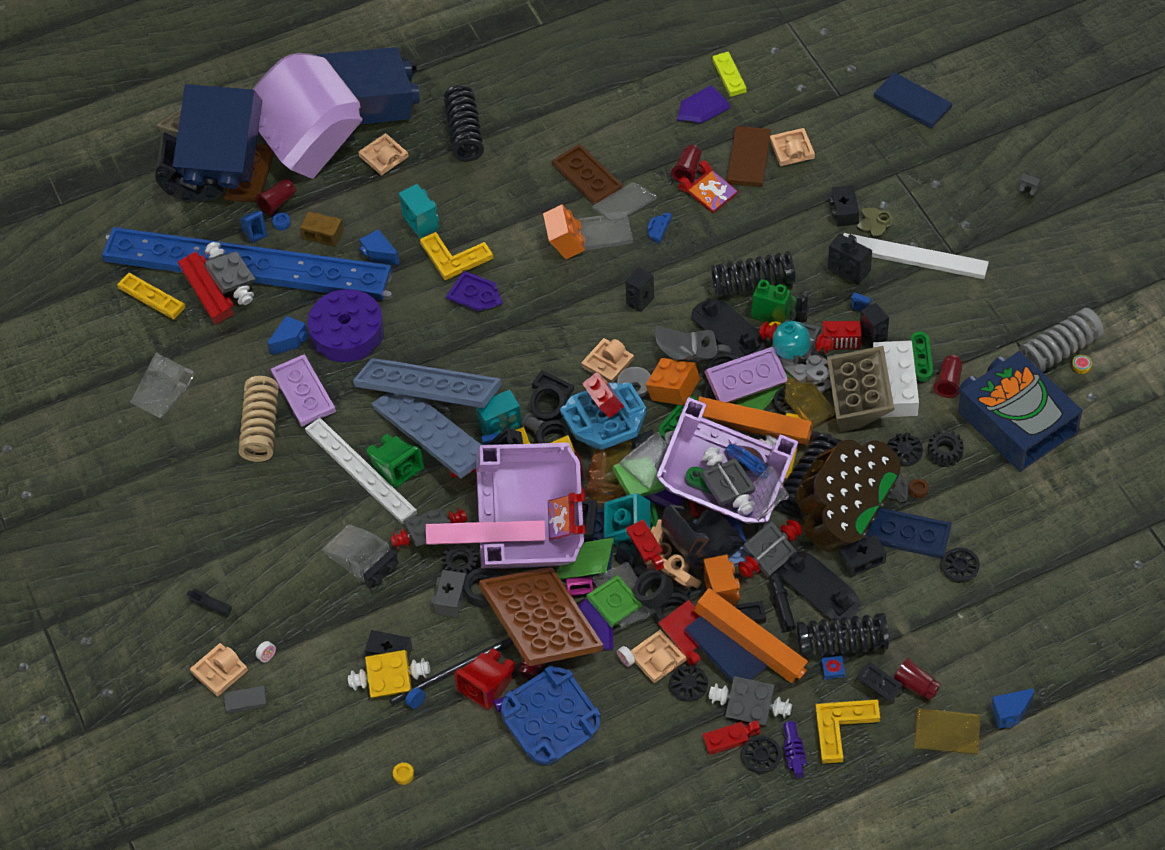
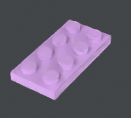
M774 347L705 370L716 400L727 403L789 381Z
M305 354L270 369L301 427L314 422L318 418H323L336 412L332 401Z

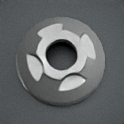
M630 367L619 374L617 383L638 385L640 390L636 392L639 397H643L648 393L646 383L651 375L641 367Z

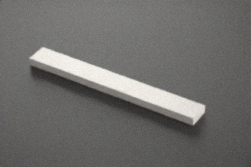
M844 233V234H843V235L846 236V237L849 236L848 233ZM853 235L857 238L858 243L872 249V257L985 279L989 261Z
M318 418L305 428L306 433L402 525L404 521L417 514V510L321 418Z

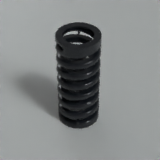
M456 85L449 88L444 94L453 156L460 161L468 162L482 156L484 152L483 139L481 137L482 133L474 90L465 85Z
M786 251L784 256L781 253H776L774 257L769 254L766 255L765 260L761 256L756 257L755 261L752 258H748L746 262L738 260L736 265L733 262H728L726 267L722 263L711 265L712 281L717 298L725 294V287L722 286V274L728 295H733L731 273H733L736 282L737 292L739 294L743 292L741 270L746 281L747 291L751 292L753 290L751 269L757 287L761 280L760 265L765 280L770 285H772L770 264L774 272L776 285L782 284L779 269L780 263L785 276L782 278L783 283L794 284L795 269L791 253Z
M823 433L813 436L807 449L803 452L802 457L789 474L777 496L775 503L784 513L795 518L806 516L802 510L794 508V505L798 506L796 501L797 486L812 465L811 463L814 462L817 457L816 455L824 451V449L834 448L839 443L838 440ZM785 498H787L791 503H793L792 506L786 501Z
M876 613L872 620L870 615H864L862 621L859 616H853L851 622L849 618L843 617L840 623L838 619L832 618L829 624L827 620L822 619L819 625L814 620H811L808 625L804 622H797L800 656L803 658H812L814 656L813 634L820 657L824 656V632L829 654L835 655V631L840 653L845 654L846 630L851 652L856 653L857 629L862 651L867 652V628L870 632L873 650L877 651L879 646H883L887 650L889 649V635L886 616L884 613ZM880 631L881 640H879L878 646V632Z

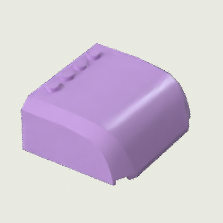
M295 53L280 59L252 89L263 100L258 131L286 167L312 179L363 120L359 114L360 102L325 58L310 53Z
M688 397L656 477L667 491L749 524L768 522L798 441L780 434L774 446H771L702 418L707 404ZM729 444L749 446L759 451L762 455L770 476L767 479L749 477L756 488L755 492L750 494L749 501L755 503L751 515H739L736 513L733 507L734 501L720 506L713 495L687 485L685 474L690 467L696 466L705 470L710 469L707 467L708 461L702 459L705 450L710 447L719 448V454L724 455L722 463L730 461L725 450Z
M570 444L479 445L476 452L479 522L545 521V541L480 543L481 568H538L560 566L575 562L584 542V534L549 540L548 500L567 496L568 493H581L580 462L572 451ZM582 502L574 503L576 526L583 525Z

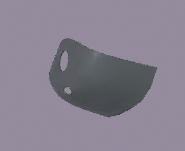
M656 325L655 337L658 346L664 353L675 360L698 363L705 362L717 354L716 338L711 330L683 333ZM705 337H709V345L703 348L701 346L702 340Z

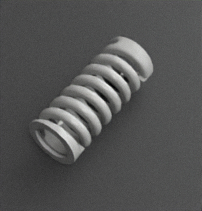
M1083 308L1074 315L1069 316L1066 320L1061 321L1058 325H1054L1051 329L1044 331L1043 334L1037 335L1035 339L1029 340L1027 344L1021 345L1018 351L1043 373L1046 367H1053L1054 363L1061 362L1062 358H1068L1070 353H1076L1078 348L1083 349L1086 344H1091L1094 339L1101 338L1104 333L1103 325L1095 312L1089 308ZM1085 319H1087L1092 324L1093 328L1089 327Z

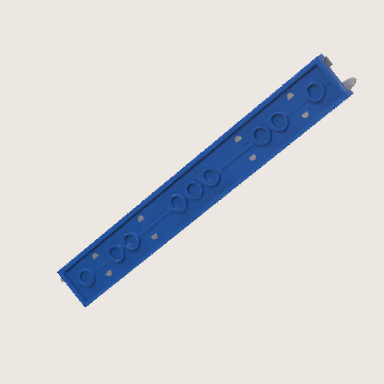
M113 227L110 235H106L107 243L102 253L104 262L184 273L178 261L188 257V255L197 251L199 256L204 255L205 259L209 261L210 255H205L204 252L208 244L215 242L221 244L220 249L225 250L224 255L235 251L238 252L254 276V283L324 293L354 289L370 295L375 300L383 301L384 299L392 298L391 292L385 290L387 283H390L392 269L391 265L116 227Z

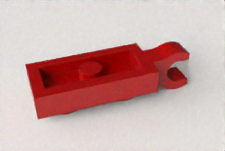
M644 519L627 527L626 532L644 562L646 563L651 560L657 571L663 569L664 561L660 556L663 554V550Z
M753 721L745 727L742 722L702 735L709 755L745 745L749 740L748 737L757 736L761 732L758 721Z

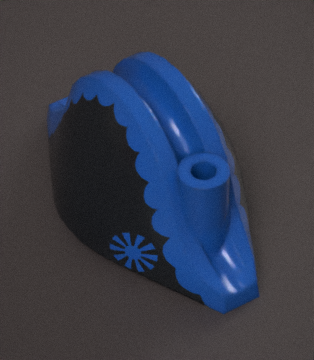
M729 444L725 450L730 460L736 458L748 477L767 479L770 476L762 455L756 449Z

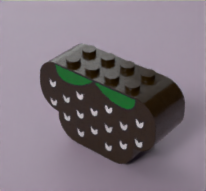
M843 440L834 448L824 450L817 455L796 489V501L799 508L807 515L804 521L805 533L809 540L818 548L826 552H833L858 541L867 534L869 530L867 527L878 516V509L886 503V496L895 488L896 485L894 483L901 471L900 460L890 447L877 440L869 441L863 446L854 440Z

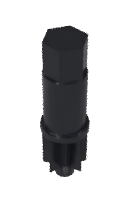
M195 588L193 591L189 590L187 592V596H190L188 599L202 607L209 608L226 617L232 611L231 605L217 600L207 593H203Z

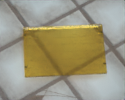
M918 708L915 748L978 754L981 715Z

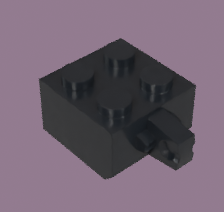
M838 234L829 245L828 269L859 285L871 271L872 249L858 243L857 238L851 234L848 237Z

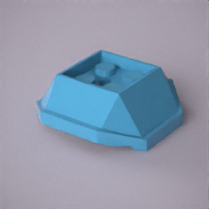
M609 383L624 405L611 418L597 406L587 390L571 396L560 411L575 439L586 443L594 450H603L637 437L647 411L646 406L631 383Z

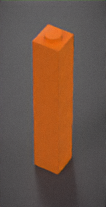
M699 396L698 401L707 404L702 418L727 428L763 436L770 435L776 439L781 434L798 441L799 444H809L813 429L812 421Z
M710 588L699 599L693 610L791 684L796 678L800 680L807 670L804 668L808 662L806 659Z

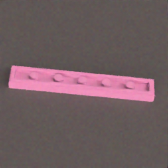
M545 521L425 525L426 545L545 541Z

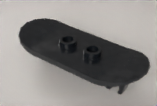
M708 297L693 308V321L703 330L713 331L716 341L720 345L729 346L731 354L741 358L766 349L765 340L762 339L759 331L724 301Z
M804 551L794 552L777 569L784 582L830 620L836 618L840 622L843 617H847L850 620L857 614L859 599L854 590L813 555Z

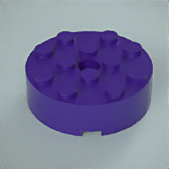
M346 289L330 292L313 305L308 315V329L314 348L318 353H322L327 356V359L332 361L352 362L370 355L371 351L380 345L384 336V323L380 306L370 295L358 290Z

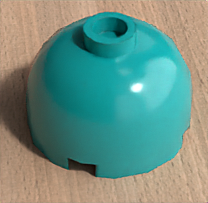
M786 321L775 329L773 347L777 355L782 358L794 359V356L800 355L801 357L809 351L811 346L810 334L803 324L797 321Z

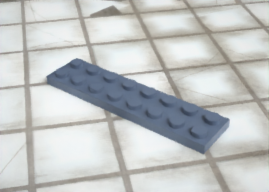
M371 358L353 380L355 387L484 408L502 385L500 378Z
M387 392L372 403L374 410L458 477L462 478L476 468V452L481 444L422 398Z

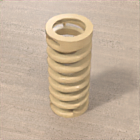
M267 376L251 377L246 380L244 386L242 426L240 429L241 435L238 451L241 457L254 462L266 461L273 456V440L275 438L273 432L275 431L274 424L276 422L275 415L277 413L279 386L274 379ZM255 453H266L264 455H255Z

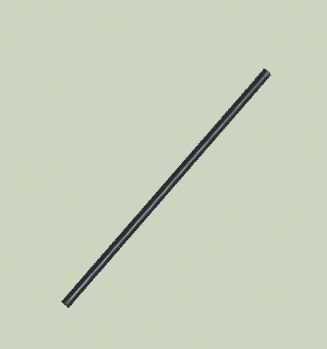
M585 599L577 602L576 604L579 606ZM508 637L411 687L412 689L418 687L424 690L453 675L457 669L468 665L482 652L486 654L492 648L499 652L514 644V642ZM409 692L399 693L390 697L391 704L394 705L406 699Z

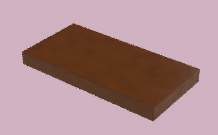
M736 126L727 177L729 184L763 187L771 129Z
M256 144L251 183L239 182V188H227L224 196L225 200L256 203L255 196L264 191L274 156V151L269 145Z
M581 144L552 160V165L595 207L623 190V185Z

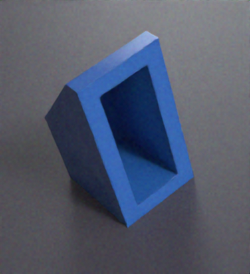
M254 211L239 218L242 231L252 244L268 236L261 211Z
M379 230L360 239V252L371 262L391 265L399 264L397 251Z
M286 316L267 342L270 354L275 355L299 348L308 337L306 324Z
M1033 688L992 698L991 709L998 728H1012L1019 724L1032 703Z

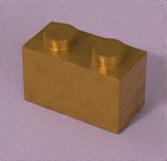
M309 211L300 227L303 239L334 247L337 246L344 232L342 219Z

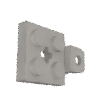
M813 349L808 358L794 356V359L779 358L785 374H788L799 386L807 382L808 386L817 393H822L831 387V382L827 378L830 377L828 361L816 350Z

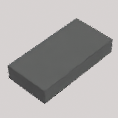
M264 686L224 693L227 714L267 707Z

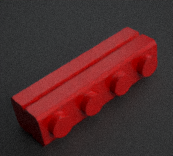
M197 251L188 255V257L179 260L178 264L211 319L217 325L224 321V319L234 315L231 309L234 305L229 297L225 299L204 267L207 261L204 255L199 256Z

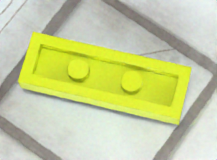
M725 52L712 56V61L729 96L732 97L746 93L747 88L730 53Z

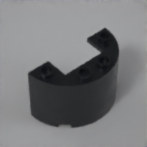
M164 132L160 139L155 177L158 185L165 193L184 202L208 201L221 195L224 187L217 185L218 180L205 179L204 185L196 186L195 190L178 183L182 176L173 168L177 137Z
M669 505L663 511L664 515L661 522L663 533L694 569H704V559L726 554L730 558L745 544L742 537L722 513L713 509L704 510L696 523H689L680 515L684 510L683 506Z

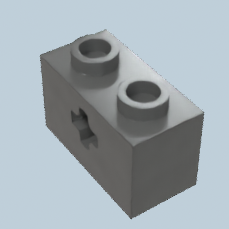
M442 570L441 577H438L436 581L437 593L433 594L431 601L435 614L459 618L465 596L464 582L466 573Z

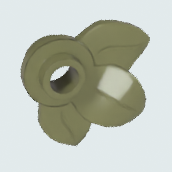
M877 208L862 209V214L865 219L857 227L864 232L871 231L872 236H879L885 232L887 227L892 225L893 217L888 211H880Z

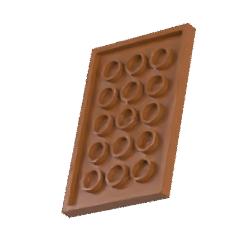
M553 567L480 580L479 588L528 666L603 650V643Z

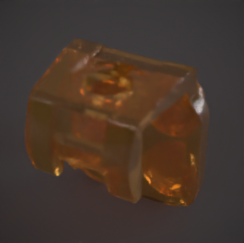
M603 451L597 452V454L593 453L587 472L590 480L587 482L586 492H590L592 499L597 500V503H605L621 498L624 492L620 482L618 485L604 482L606 452ZM612 491V492H614L615 494H614V495H607V494H605L604 492Z

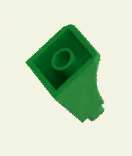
M761 279L753 294L751 318L763 322L768 321L769 323H783L786 319L790 320L796 304V298L791 295V291L787 290L786 286L781 284L773 286L767 280Z
M386 434L380 440L383 446L378 448L372 444L366 449L372 466L394 489H397L424 469L421 450L416 446L409 445L397 436L393 438Z

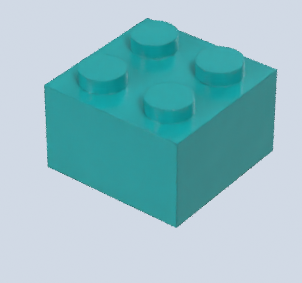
M416 184L399 193L402 216L420 239L439 230V218L436 214V210H438L437 205L433 200L429 199L425 189H421Z
M510 389L493 396L484 408L476 407L478 427L484 436L500 433L506 427L513 430L522 428L520 405Z
M634 493L605 502L604 539L613 538V544L616 546L621 545L623 542L625 544L632 543L626 528L643 519L650 529V501L640 494Z

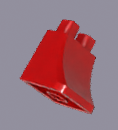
M493 648L486 654L482 652L468 665L454 672L457 691L488 711L494 705L493 700H497L512 681L511 675L516 668L515 662L510 659H506L503 664L498 663L501 655Z

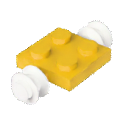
M406 650L365 657L367 674L363 669H360L359 674H355L352 670L351 675H348V683L356 691L358 686L366 689L369 682L371 698L410 692L412 690L410 675L418 680L419 675L427 678V674L430 673V665L428 661L425 662L424 658H422L421 663L413 660L409 666Z

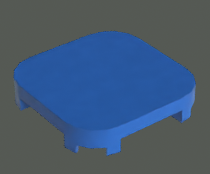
M553 666L545 668L543 673L516 690H510L505 695L501 705V716L505 725L526 755L533 762L540 765L555 763L587 743L597 734L600 726L598 708H595L573 678L574 674L569 669L565 670Z

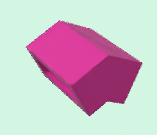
M591 576L566 579L567 590L571 596L589 594L593 591ZM590 585V588L570 590V587Z

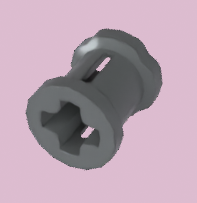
M527 413L522 419L521 427L529 429L537 436L539 427L545 421H540L534 418L533 414Z

